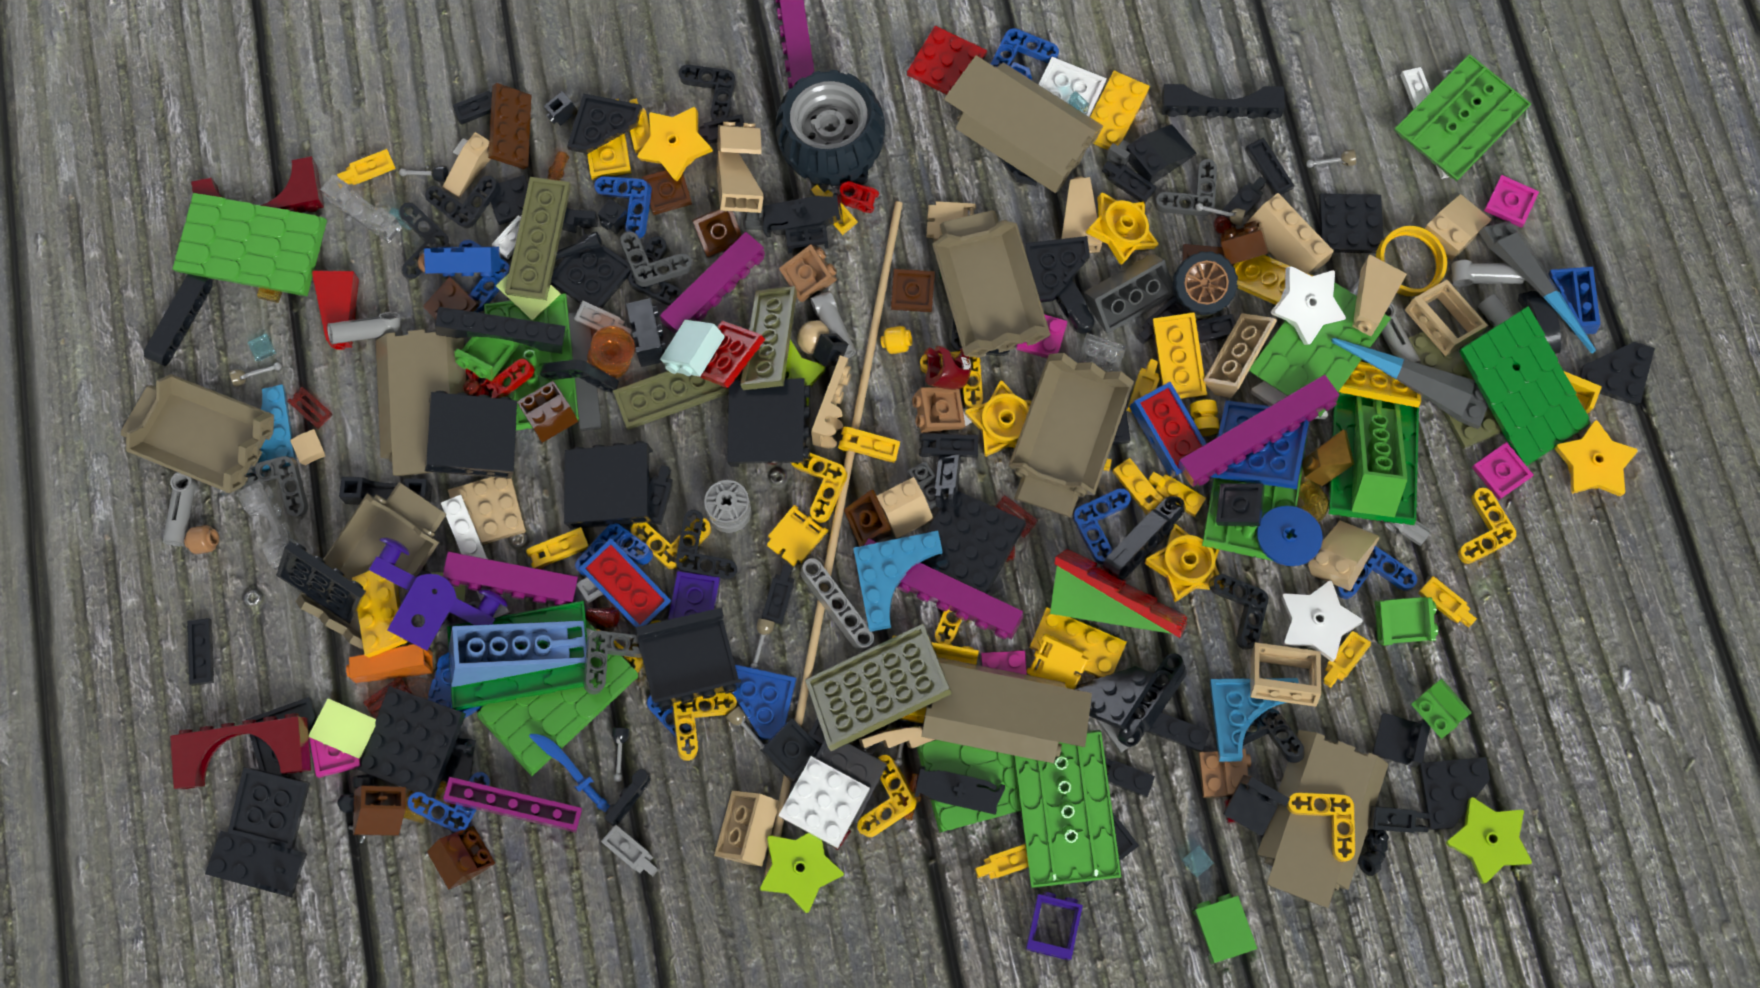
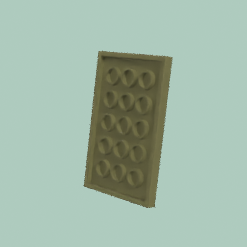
M924 624L805 680L830 751L952 694Z

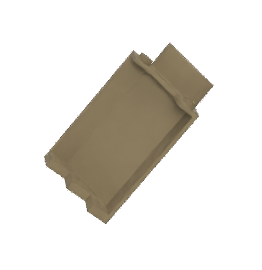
M977 55L944 98L945 101L962 111L957 118L956 130L1054 193L1064 186L1071 171L1079 165L1087 148L1095 143L1103 128V125L1007 64L1002 63L998 67H994Z
M993 210L942 222L940 224L942 235L932 245L964 356L984 357L988 351L998 349L1000 353L1015 349V345L1024 342L1029 346L1050 336L1017 223L1008 222L1007 220L998 222L996 212Z
M425 329L408 331V335L396 336L395 332L386 333L376 340L380 458L389 459L392 462L393 476L433 473L424 471L427 455L429 398L431 392L439 390L446 391L448 394L467 393L466 369L461 368L455 362L454 353L457 348L460 350L464 348V337L436 335V332L425 333Z
M1065 353L1049 354L1008 466L1016 471V475L1021 477L1014 499L1071 518L1079 496L1095 495L1134 381L1121 371L1105 372L1093 362L1077 363Z
M170 374L157 380L156 387L149 385L145 388L124 424L121 436L126 437L127 452L225 492L232 493L245 485L248 479L245 475L250 466L255 467L263 453L260 449L266 439L270 440L273 435L274 414Z
M400 482L387 500L377 494L373 497L367 493L323 560L327 566L340 570L345 575L344 577L352 582V577L369 571L376 556L379 557L386 545L379 539L391 538L402 543L409 551V556L401 553L394 566L417 577L439 544L434 538L435 531L447 514ZM398 586L401 601L407 590ZM302 592L295 601L300 609L319 618L324 626L342 634L350 644L364 650L358 612L349 624Z
M938 657L952 694L927 705L921 737L1054 763L1055 757L1060 756L1062 744L1058 742L1085 747L1092 693L1066 688L1065 682Z
M1298 730L1297 737L1304 746V758L1297 763H1287L1278 792L1288 798L1294 793L1349 796L1354 803L1355 855L1347 862H1339L1334 858L1332 853L1331 816L1296 815L1289 812L1287 806L1279 805L1263 835L1257 855L1265 859L1264 863L1273 866L1267 885L1319 906L1329 908L1334 890L1339 891V888L1349 890L1370 824L1371 806L1376 805L1388 763L1372 753L1363 754L1355 751V747L1340 741L1335 743L1324 739L1325 736L1322 734ZM1296 798L1292 805H1296L1298 810L1300 806L1307 805V810L1310 811V798H1307L1308 802L1306 803L1299 802L1298 798ZM1316 799L1314 807L1319 811H1324L1326 803L1322 799ZM1330 799L1331 812H1333V807H1341L1343 812L1344 809L1348 808V805L1344 804V800L1339 804H1332L1333 799ZM1340 822L1337 825V830L1340 834L1347 835L1349 826L1344 822ZM1337 838V841H1342L1343 845L1341 849H1338V853H1342L1345 858V855L1349 854V850H1345L1344 842L1349 841V838Z

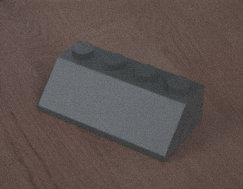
M1153 253L1084 292L1091 312L1107 334L1174 296L1172 280L1165 260Z

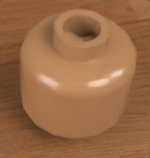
M209 525L192 527L187 531L184 543L193 554L209 553L214 551L218 545L219 535Z

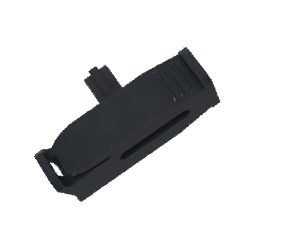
M834 193L833 197L812 196L763 206L765 212L763 231L767 238L771 237V232L777 235H786L785 229L826 224L827 227L836 222L843 224L841 201L837 193Z
M920 766L914 797H919L922 794L936 802L996 815L997 804L1005 790V785L1000 784L999 789L993 792L976 786L978 784L991 790H996L997 786L991 782L947 771H925V767Z

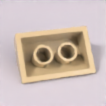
M732 791L714 856L762 867L768 847L767 837L772 834L780 801L759 793Z

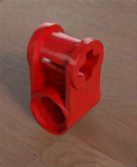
M849 181L844 182L840 186L839 197L844 206L855 208L865 213H873L875 199L879 196L878 190ZM851 192L853 195L846 196L844 193Z

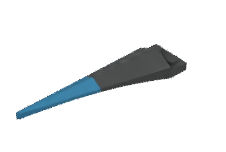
M1510 221L1483 227L1479 234L1489 249L1508 263L1544 297L1574 331L1590 353L1593 354L1596 351L1595 347L1524 235L1518 233Z
M1332 338V343L1395 378L1457 421L1476 429L1481 426L1488 404L1475 380Z

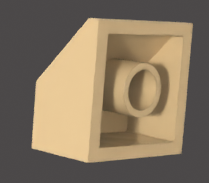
M723 122V125H718L717 150L720 152L761 154L760 128H756L754 123H743V127L735 126V122Z
M914 477L877 495L896 539L934 519L926 498Z

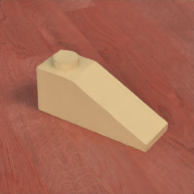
M476 132L463 146L443 185L445 190L458 198L462 196L491 160L488 158L489 140Z

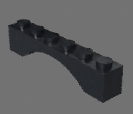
M1164 84L1161 93L1162 115L1170 117L1184 115L1188 117L1208 116L1210 118L1227 116L1228 118L1248 117L1250 119L1267 117L1268 119L1281 118L1285 109L1284 87L1264 86L1248 96L1224 100L1203 96L1184 84Z
M438 307L435 324L436 335L452 338H497L521 343L540 351L559 354L563 352L565 326Z

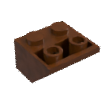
M1251 221L1244 224L1243 228H1228L1221 234V245L1224 255L1231 265L1268 254L1261 222Z
M554 381L517 401L542 443L579 422Z
M360 786L355 789L353 835L398 836L406 810V787Z
M474 826L438 839L427 851L448 890L468 882L495 864Z

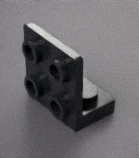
M1383 713L1380 718L1372 754L1416 768L1423 762L1430 731L1429 724L1424 719L1414 722Z
M1243 775L1223 814L1262 836L1278 806H1287L1290 798L1251 776Z

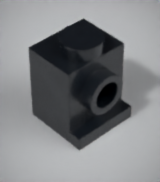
M563 91L544 105L549 112L546 115L553 124L557 122L560 126L573 115H577L578 109Z

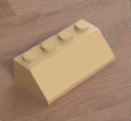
M1279 193L1264 203L1247 221V223L1251 221L1262 223L1268 253L1275 260L1310 275L1326 264L1334 252Z
M1244 313L1240 315L1203 380L1214 395L1231 398L1237 392L1277 322L1275 318Z

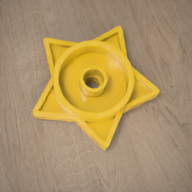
M692 107L674 117L650 112L651 136L637 157L641 161L662 164L672 178L678 181L686 167L696 158L713 151L708 143L698 134V110Z
M1103 192L1097 197L1098 219L1086 230V233L1108 244L1119 264L1122 265L1134 250L1155 249L1158 246L1157 240L1149 231L1144 202L1117 201Z
M1003 381L999 382L988 402L965 411L966 417L982 431L984 456L986 457L1004 448L1016 447L1032 402L1016 396Z
M1597 420L1590 425L1580 440L1561 443L1554 448L1568 465V470L1571 474L1572 494L1598 488L1620 497L1625 494L1623 469L1638 450L1612 441Z
M1174 524L1170 532L1167 546L1145 560L1147 566L1167 579L1174 602H1177L1194 589L1210 590V579L1213 576L1220 575L1215 565L1219 549L1202 546L1203 539L1188 534L1176 524ZM1221 580L1217 581V584L1220 585V588H1223L1224 585L1220 584Z

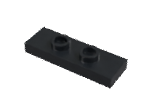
M1264 137L1246 146L1245 150L1263 178L1267 181L1274 195L1277 193L1282 195L1294 189L1295 185Z

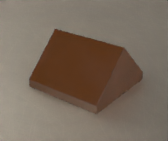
M719 208L692 220L694 232L706 257L728 249L742 236L733 211H723Z
M874 490L868 491L844 509L859 546H864L868 538L877 542L891 536V527Z

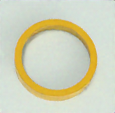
M1404 226L1392 231L1381 241L1376 251V258L1385 262L1384 253L1386 245L1396 237L1412 236L1423 241L1431 249L1436 261V271L1432 281L1421 289L1400 285L1397 291L1398 294L1404 296H1419L1441 282L1447 269V257L1443 245L1431 232L1417 226Z

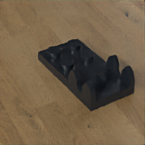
M220 830L205 874L292 898L307 854Z

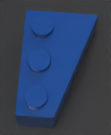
M499 246L424 248L425 274L442 273L443 276H455V273H461V276H474V273L480 272V276H493V272L500 271Z
M1593 267L1550 270L1548 275L1586 334H1596L1601 323Z

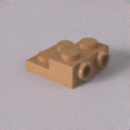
M812 244L779 268L790 287L795 286L797 298L800 302H804L818 290L822 292L837 280L835 277L837 271L831 263H826L824 258L827 255L821 247L817 248Z
M920 388L913 396L912 404L914 408H917L918 412L915 423L917 427H920L921 433H940L942 430H962L966 427L959 389Z
M1242 749V761L1219 762L1218 751L1199 753L1203 798L1233 796L1242 776H1248L1247 767H1251V756L1246 754V749Z

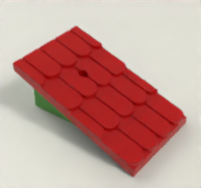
M1069 549L1064 550L1055 557L1057 568L1050 614L1170 633L1181 638L1187 625L1186 615L1157 602L1156 597L1126 584V580L1118 579L1106 570L1098 567L1096 562Z

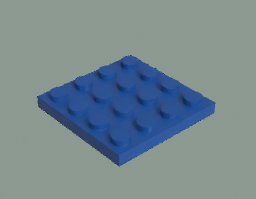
M1226 400L1218 437L1270 406ZM1307 420L1300 423L1301 426L1295 431H1286L1278 441L1274 443L1269 441L1264 444L1265 447L1255 454L1253 452L1247 454L1246 459L1239 464L1232 463L1227 466L1228 469L1220 475L1215 473L1211 477L1297 489L1309 422Z

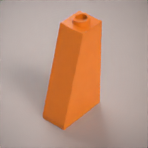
M413 644L393 648L370 658L364 654L349 657L346 673L355 683L434 674L433 652L429 649L426 651Z

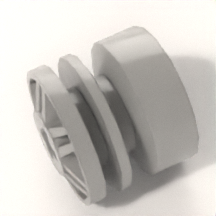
M723 480L718 481L708 489L704 504L712 526L726 533L737 532L744 528L750 521L752 513L749 496L744 486L736 481ZM725 501L728 502V503L731 502V505H729V506H728L727 504L724 505L723 502H725Z

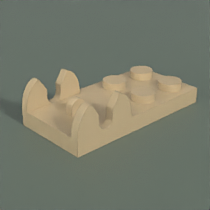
M839 357L811 431L813 445L822 448L836 447L837 442L830 436L843 428L842 422L837 419L842 417V411L837 407V404H841L844 397L843 387L844 385L848 386L851 378V366H848V358Z

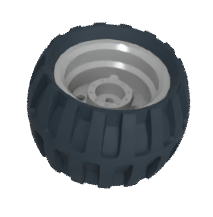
M830 70L829 72L816 71L806 78H800L796 81L794 87L789 89L784 95L776 117V137L784 159L797 174L805 179L809 178L815 184L822 185L823 183L839 186L840 183L853 182L863 172L866 173L873 166L883 147L885 119L881 105L876 99L874 92L864 82L861 83L856 76L850 73H840L839 70Z

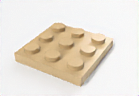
M490 477L448 490L450 499L462 495L482 545L526 532L512 477L511 479Z

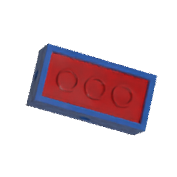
M1171 382L1135 400L1129 406L1171 478L1182 473L1178 467L1180 459L1206 445L1204 438Z
M611 538L579 567V570L635 628L647 625L671 602Z

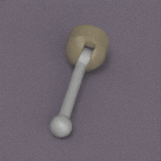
M1354 149L1346 150L1339 158L1319 161L1308 160L1306 166L1312 168L1314 165L1339 161L1345 166L1356 165V153Z
M1197 203L1195 206L1197 211L1205 210L1229 216L1233 224L1242 225L1245 214L1243 209H1234L1231 212L1203 206L1202 203Z
M276 362L273 366L248 373L239 369L229 371L234 387L243 385L247 377L274 369L278 371L282 368V365Z
M758 619L757 631L761 636L754 661L750 668H759L757 663L764 637L772 633L775 623L772 621Z
M740 706L727 715L726 718L730 723L742 725L760 746V750L766 745L759 740L744 722L746 717Z

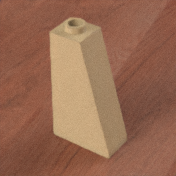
M718 151L716 171L720 210L761 213L763 192L740 154Z
M1075 177L1069 182L1061 239L1087 236L1089 253L1100 252L1102 241L1086 233V230L1098 219L1090 177Z
M1369 254L1361 268L1352 327L1372 336L1407 274Z

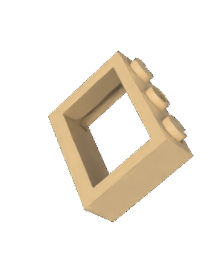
M1448 280L1415 297L1405 309L1445 356L1477 338L1488 326ZM1438 298L1468 333L1457 338L1430 308L1428 303Z
M1255 642L1251 653L1250 697L1317 707L1321 696L1320 651ZM1259 662L1309 669V685L1259 678Z

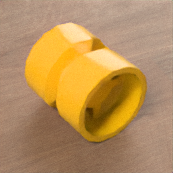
M1200 400L1190 404V416L1194 419V423L1202 437L1219 433L1220 422L1215 417L1218 415L1217 402L1214 400Z

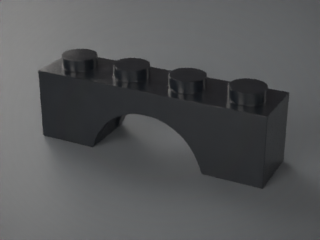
M341 477L339 497L345 504L360 505L367 493L373 497L377 494L387 500L399 482L382 483L363 477ZM405 478L404 481L400 482L431 503L432 486L427 479Z

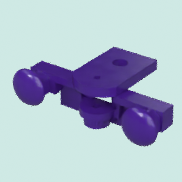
M391 538L379 539L386 545L379 557L376 556L369 570L408 591L387 629L389 632L427 651L448 613L473 625H492L495 620L493 616L499 605L508 606L505 599L499 594L490 590H480L478 593L484 595L477 609L457 599L453 586L446 578L436 574H425L415 577L394 566L401 553L409 556L408 549L397 540ZM433 589L437 590L436 594L432 593ZM416 614L422 615L425 619L421 627H414L411 623L412 617Z

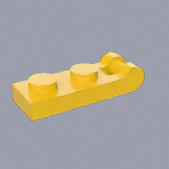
M851 427L842 428L841 434L843 437L839 441V449L895 463L900 441ZM851 437L857 438L856 443L850 442Z
M1131 458L1113 469L1114 475L1146 515L1164 500ZM1151 497L1153 501L1148 503L1145 499Z
M580 527L532 546L526 550L528 557H531L532 568L542 569L549 564L586 550L589 545ZM544 551L546 557L540 559L539 554Z

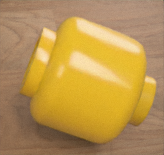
M904 326L886 328L884 336H881L882 348H886L890 354L907 352L909 346H912L910 330H907Z

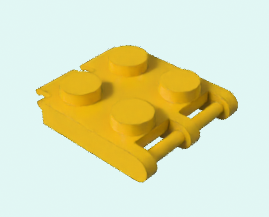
M794 505L768 535L770 541L767 543V546L778 555L785 550L782 558L792 566H795L798 561L803 563L826 535L828 529L820 527L813 521L811 516L807 517ZM796 513V514L799 515L801 518H803L805 521L803 522L801 519H799V518H798L797 516H795L794 514ZM811 524L814 528L820 531V533L816 532L809 525Z
M1043 634L1040 648L1038 651H1035V659L1031 668H1028L1026 673L1035 677L1065 682L1066 688L1075 689L1081 678V675L1075 671L1083 673L1089 658L1082 655L1083 650L1048 634ZM1049 642L1045 653H1042L1046 643ZM1039 659H1041L1040 664H1039L1037 670H1035V667H1036V665H1037Z

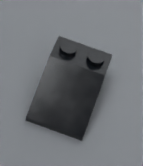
M1172 124L1141 136L1126 148V151L1130 152L1128 163L1140 176L1152 184L1197 154Z

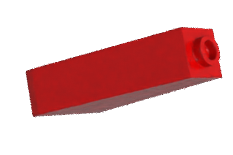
M313 271L312 276L326 341L336 350L352 348L353 341L331 344L327 326L328 323L355 320L359 285L358 277L354 271Z

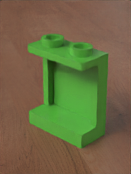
M472 337L462 350L458 348L455 350V362L461 368H467L475 372L480 378L492 381L519 347V343L497 338Z
M1432 597L1374 601L1378 644L1393 645V643L1436 641L1438 626L1437 623H1434L1436 604Z
M1440 679L1411 704L1441 739L1472 713L1443 679Z
M1231 894L1218 897L1219 902L1210 904V901L1197 904L1198 909L1192 911L1193 915H1196L1210 954L1208 958L1211 964L1257 949L1239 896L1232 897Z

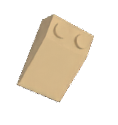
M1460 194L1427 224L1425 229L1438 238L1444 247L1446 257L1453 261L1492 219Z
M1339 521L1322 541L1318 554L1308 563L1311 575L1327 582L1332 581L1334 585L1351 591L1380 537L1356 526Z

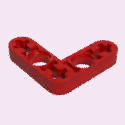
M519 359L493 378L492 381L485 379L481 384L478 383L479 376L475 372L466 368V373L479 395L490 396L489 391L486 389L488 388L493 391L491 398L499 399L506 397L530 379L534 374V366L525 359ZM507 377H511L510 385L504 387V380Z

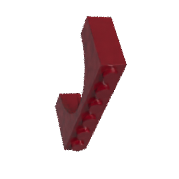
M312 156L292 160L291 176L284 190L273 200L260 206L285 209L298 213L315 212L318 209L324 208L318 167ZM211 177L191 181L193 193L221 197L218 186Z
M298 713L286 714L284 719L278 720L274 716L263 718L264 722L256 723V720L242 721V725L235 726V723L221 724V728L214 729V726L200 727L198 732H193V729L179 730L178 735L170 736L174 789L184 790L205 787L207 767L214 753L228 740L244 734L257 736L272 748L278 759L281 773L293 774L311 771L307 718L299 717Z

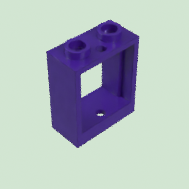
M1043 892L1042 895L1038 894L1025 950L1070 961L1073 955L1083 905L1078 904V900L1065 897V900L1057 899L1056 894ZM1042 904L1074 911L1066 948L1034 941Z

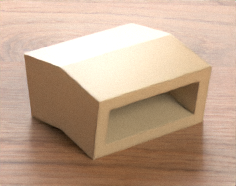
M314 429L290 440L299 462L303 465L325 457Z

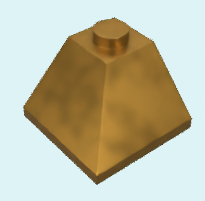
M1342 430L1302 459L1305 478L1323 486L1354 465L1347 431Z

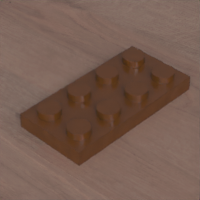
M495 83L492 86L488 158L521 169L528 167L531 94L499 83Z

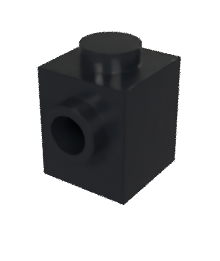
M609 198L598 212L600 225L606 230H611L618 234L626 224V209Z
M837 333L821 334L813 356L824 367L836 366L839 357H844L849 344Z

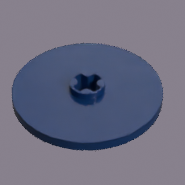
M1280 506L1270 510L1262 517L1261 526L1257 528V540L1263 553L1274 562L1285 566H1299L1308 563L1318 554L1323 541L1322 530L1317 520L1307 511L1294 506ZM1289 533H1292L1293 537L1290 539L1286 538Z

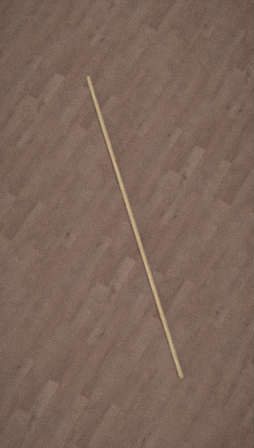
M896 201L894 204L851 428L858 430L860 428L903 205L899 201ZM851 437L850 442L856 443L857 438ZM846 451L844 468L848 476L836 503L824 565L825 570L830 576L832 574L855 452ZM821 583L820 590L828 592V585ZM819 600L817 601L795 715V721L801 728L809 693L805 680L812 677L825 610ZM785 775L783 776L779 797L780 802L772 836L780 838L784 819L778 815L789 797L791 781ZM770 853L768 854L764 878L772 865Z

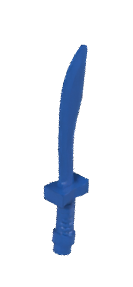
M538 734L529 735L546 754L556 759L569 771L578 783L577 786H574L578 792L583 790L596 804L598 809H601L603 812L607 811L610 805L589 785V783L594 782L591 777L585 779L568 756L552 740Z

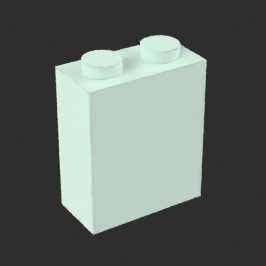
M684 320L660 360L666 365L665 368L673 374L682 373L686 376H701L725 336L713 323Z

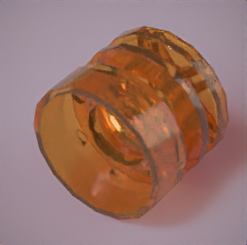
M616 326L604 327L598 330L592 338L587 362L616 379L620 378L629 369L635 351L634 340L623 328Z

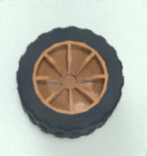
M1202 251L1193 254L1177 267L1173 275V295L1176 296L1179 304L1189 312L1200 315L1214 314L1227 307L1236 295L1238 277L1235 268L1228 259L1219 253Z

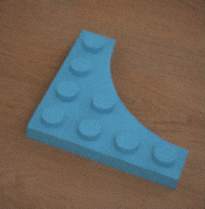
M282 384L262 389L261 410L274 414V429L270 440L266 439L260 449L263 453L257 463L282 456H290L296 460V454L290 441L293 439L285 387ZM286 462L283 467L290 466L291 464ZM268 465L262 468V472L271 470Z
M938 531L853 548L870 632L891 628L890 609L893 593L906 575V572L915 564L943 553Z
M1263 678L1299 683L1298 678ZM1211 679L1209 684L1219 762L1242 761L1243 740L1250 725L1268 709L1286 702L1251 698L1250 679Z

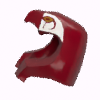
M936 346L935 350L930 347L925 350L924 354L928 357L927 385L956 390L962 389L967 384L971 374V363L969 356H964L962 348L955 362L950 351L941 346ZM939 353L942 354V359H943V366H942V367L940 366V363H939V361H940Z

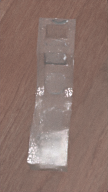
M334 174L320 189L329 202L389 243L400 231L401 226L396 217L383 208L374 207L365 201L347 183Z
M258 481L236 493L244 510L250 516L268 518L270 534L261 547L269 565L278 570L285 546L289 541L294 544L296 542L294 539L291 540L288 535L291 533V530L286 521L282 522L280 515L283 513L277 503L274 504L272 497H274L272 489L269 485L265 486L261 481Z

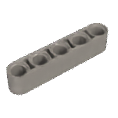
M816 559L806 560L800 571L802 579L851 645L858 651L867 650L874 640V635L869 631V627L822 564ZM806 567H814L816 574L811 575L807 573ZM819 584H827L829 587V591H821L819 589ZM832 601H839L842 604V608L835 609L832 606ZM845 618H852L855 626H847ZM864 635L867 637L868 643L861 644L858 641V636Z

